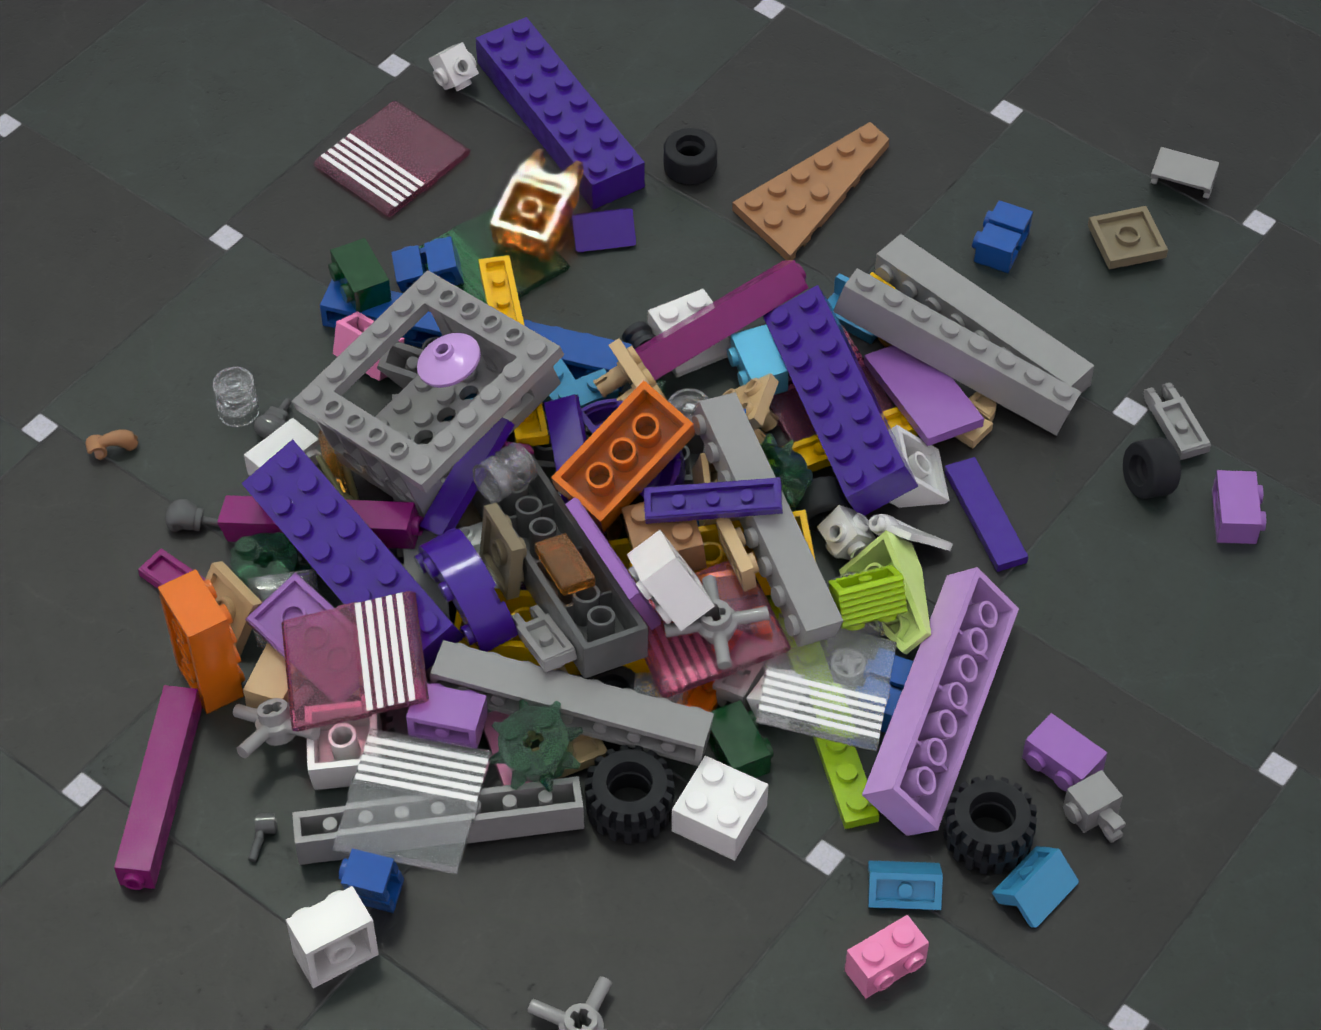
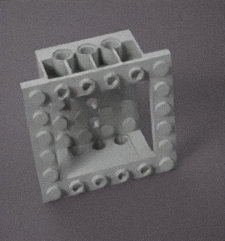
M427 270L291 402L296 410L319 425L341 464L399 502H414L419 515L424 517L453 466L502 417L515 425L510 432L511 434L561 384L553 366L564 356V353L559 345ZM428 311L432 313L443 336L451 333H464L472 336L480 347L481 357L478 366L465 380L453 386L437 388L424 383L418 374L375 417L342 397ZM470 394H477L473 399H465ZM448 416H455L450 422H442ZM432 438L428 444H420L424 439Z

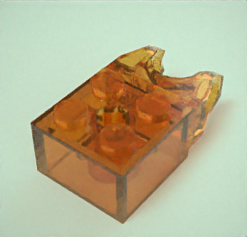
M537 149L532 156L520 165L516 175H513L490 221L493 243L550 261L579 200V184L584 169L583 162L576 160L561 174H547L542 170L545 162L544 150Z

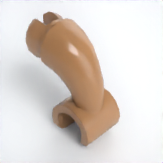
M126 429L111 431L103 436L91 435L86 439L87 453L92 454L94 452L96 459L102 460L107 456L106 447L118 446L127 451H132L138 446V437L132 431Z

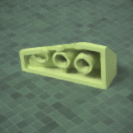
M886 530L839 569L841 577H848L863 571L867 572L875 568L893 565L903 575L908 612L897 615V618L890 622L875 621L902 653L908 654L931 635L923 572L912 543Z

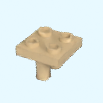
M620 338L609 344L618 360L617 366L598 379L593 380L603 398L626 383H633L631 389L616 398L617 401H624L644 380L666 399L632 345L626 349Z
M771 373L759 379L753 378L747 384L736 389L731 388L723 394L736 392L743 409H746L748 420L763 451L769 447L768 443L771 442V439L759 428L761 427L764 432H768L777 425V420H779V417L769 408L779 383Z

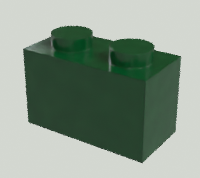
M365 238L330 250L332 263L328 264L330 275L334 282L339 281L344 301L346 303L351 302L356 312H362L392 301L389 279Z
M741 700L711 711V713H714L708 745L717 761L754 778L770 773L771 758L774 757V752L769 740L766 737L762 739L758 732V722L754 713L751 710L747 711Z

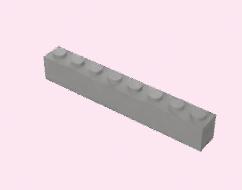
M902 234L876 254L875 274L894 286L901 293L1081 391V394L1091 386L1095 365Z
M858 268L844 285L833 310L834 313L1056 436L1081 394V391L1044 372L1040 368L1035 367Z
M736 392L699 401L692 417V423H694L695 433L700 435L705 445L707 460L713 463L718 473V482L776 478ZM782 492L783 514L734 518L740 521L744 529L746 544L750 549H753L756 555L759 572L762 577H766L769 583L773 603L781 609L785 618L784 624L787 633L793 636L797 646L801 647L835 637L843 623V619Z
M445 640L442 642L430 673V683H439L447 688L462 691L474 690L479 694L486 695L487 707L490 710L622 746L628 745V747L635 749V745L641 746L644 752L652 750L659 756L699 766L703 759L714 713L707 712L699 707H689L671 702L666 698H656L637 693L629 688L622 689L607 685L596 679H584L570 675L563 670L545 672L541 666H537L529 661H519L504 657L496 652H485L470 648L463 643H452Z
M579 776L481 788L480 792L458 791V793L478 796L477 802L434 794L292 812L295 847L299 865L343 860L344 858L349 859L352 848L382 855L584 829V809Z

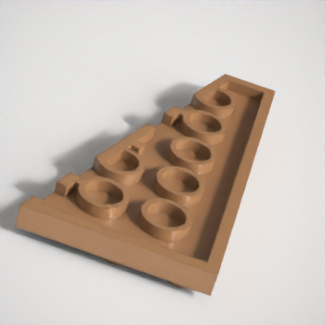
M869 122L732 202V211L785 260H794L796 252L801 246L805 247L811 240L812 233L818 227H822L846 198V193L850 188L855 187L859 183L861 175L867 169H870L889 147V138Z

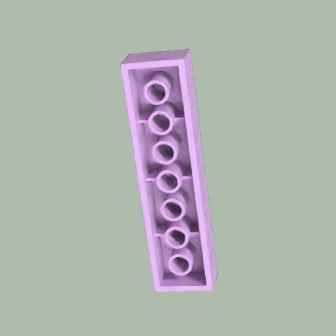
M978 567L947 575L930 618L931 635L919 646L862 793L863 797L906 836L939 829L1019 610Z

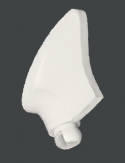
M887 514L873 515L868 522L869 529L879 536L887 530L904 539L951 551L953 546L951 542L925 533Z

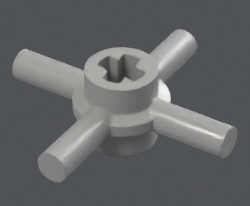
M709 575L705 576L702 582L715 607L682 631L674 622L664 624L666 638L699 632L706 641L714 644L718 668L728 669L732 665L728 641L732 638L737 626L770 620L768 607L735 612L728 603L720 600L716 577Z
M308 686L304 687L288 703L284 699L274 698L261 703L257 709L242 704L235 705L233 709L234 717L253 722L256 727V731L237 747L238 754L243 758H247L265 741L269 745H283L291 741L295 735L317 740L321 733L320 728L298 721L296 715L315 697L313 689Z
M600 976L586 1003L574 1004L565 1012L532 999L528 1007V1013L558 1025L559 1030H607L604 1029L603 1019L598 1010L612 982Z

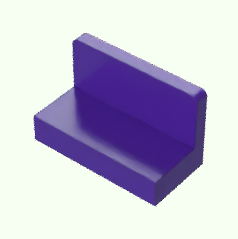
M632 208L569 215L570 225L573 228L575 250L577 252L636 245Z

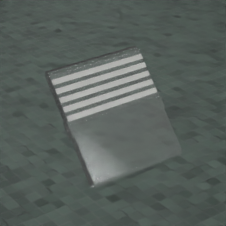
M779 613L770 656L768 655L767 663L764 665L765 680L755 722L876 752L884 710L890 698L891 685H889L897 641L839 628L835 637L798 647L794 637L790 636L786 631L783 614Z
M370 729L355 777L353 776L349 786L348 800L334 841L333 851L350 854L353 848L393 858L396 863L458 874L471 826L478 815L479 799L492 751Z

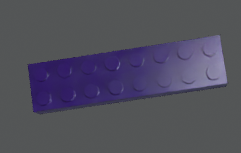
M527 17L476 37L478 65L593 210L645 187V162Z
M817 285L763 315L843 493L856 513L865 516L917 488L918 484L836 314L833 312L831 304L820 287Z
M293 439L241 483L355 618V603L361 602L363 627L368 633L365 601L371 600L376 643L380 647L375 599L381 597L388 657L394 663L386 596L392 595L401 672L406 676L396 598L397 593H402L413 682L434 664L443 640L458 643L464 638L453 622Z

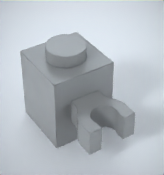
M1102 770L1067 789L1063 809L1071 823H1076L1083 833L1099 825L1110 843L1123 836L1120 829L1124 828L1126 823L1118 815L1123 795Z

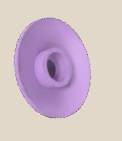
M451 333L441 336L422 351L417 363L418 374L424 383L432 387L444 388L458 384L470 376L478 366L481 357L480 347L472 336L464 333Z

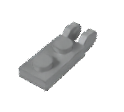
M1172 383L1162 384V394L1166 400L1165 402H1162L1154 388L1144 389L1143 395L1149 410L1154 415L1169 442L1175 447L1180 460L1210 451L1211 444L1185 399L1183 396L1180 397Z
M538 605L530 607L531 621L525 622L519 613L511 615L519 638L545 672L561 668L565 664L577 659L574 646L548 613L545 614Z

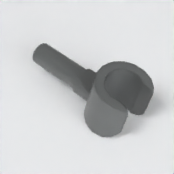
M260 813L255 817V839L248 857L249 861H257L264 841V834H276L277 819L275 818V813Z

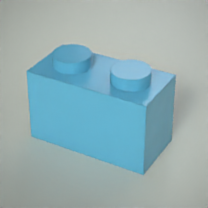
M766 324L730 335L731 348L727 349V356L732 367L736 366L739 371L737 375L740 387L747 384L753 378L759 379L771 373L779 381L775 394L788 391V370Z

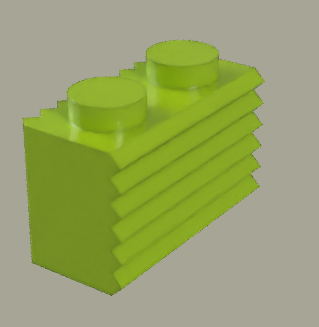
M888 565L887 567L875 568L867 572L863 571L848 577L843 576L842 578L829 580V591L843 619L840 627L851 631L859 630L865 627V623L875 620L890 622L895 620L897 615L908 612L903 575L893 565Z

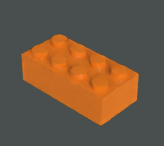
M643 380L551 477L554 487L569 501L573 498H578L596 525L605 531L622 513L621 507L628 506L695 436L694 423Z
M195 569L159 586L158 591L176 664L190 688L198 689L201 704L206 714L244 697L241 683L245 681V677L238 665L241 662V658L234 646L237 643V639L229 625L233 623V620L226 605L222 604L219 606L216 602L217 594L209 579L203 581Z

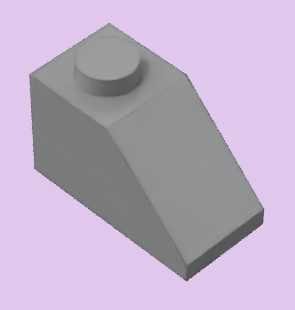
M397 342L380 358L377 369L404 389L418 375L417 363L423 350Z

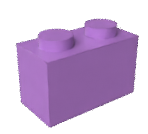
M1217 470L1212 486L1216 542L1256 544L1260 531H1265L1266 512L1260 509V505L1263 502V486L1258 485L1257 473L1255 471Z
M418 682L414 692L415 700L411 701L406 716L408 735L477 750L488 716L487 696L479 694L474 690L462 691L447 688L439 683L427 684Z
M1050 713L1025 740L1022 758L1026 760L1032 769L1041 771L1051 778L1061 790L1067 791L1069 787L1100 770L1103 771L1108 753Z

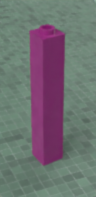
M795 260L781 261L637 347L635 351L654 380H657L808 289L809 287L805 281L807 278L806 273Z
M225 496L217 523L227 541L292 544L252 496ZM347 500L387 548L415 549L418 536H422L424 529L419 526L423 517L419 515L414 502Z
M163 686L114 866L119 884L129 889H155L202 711L199 691L196 688Z

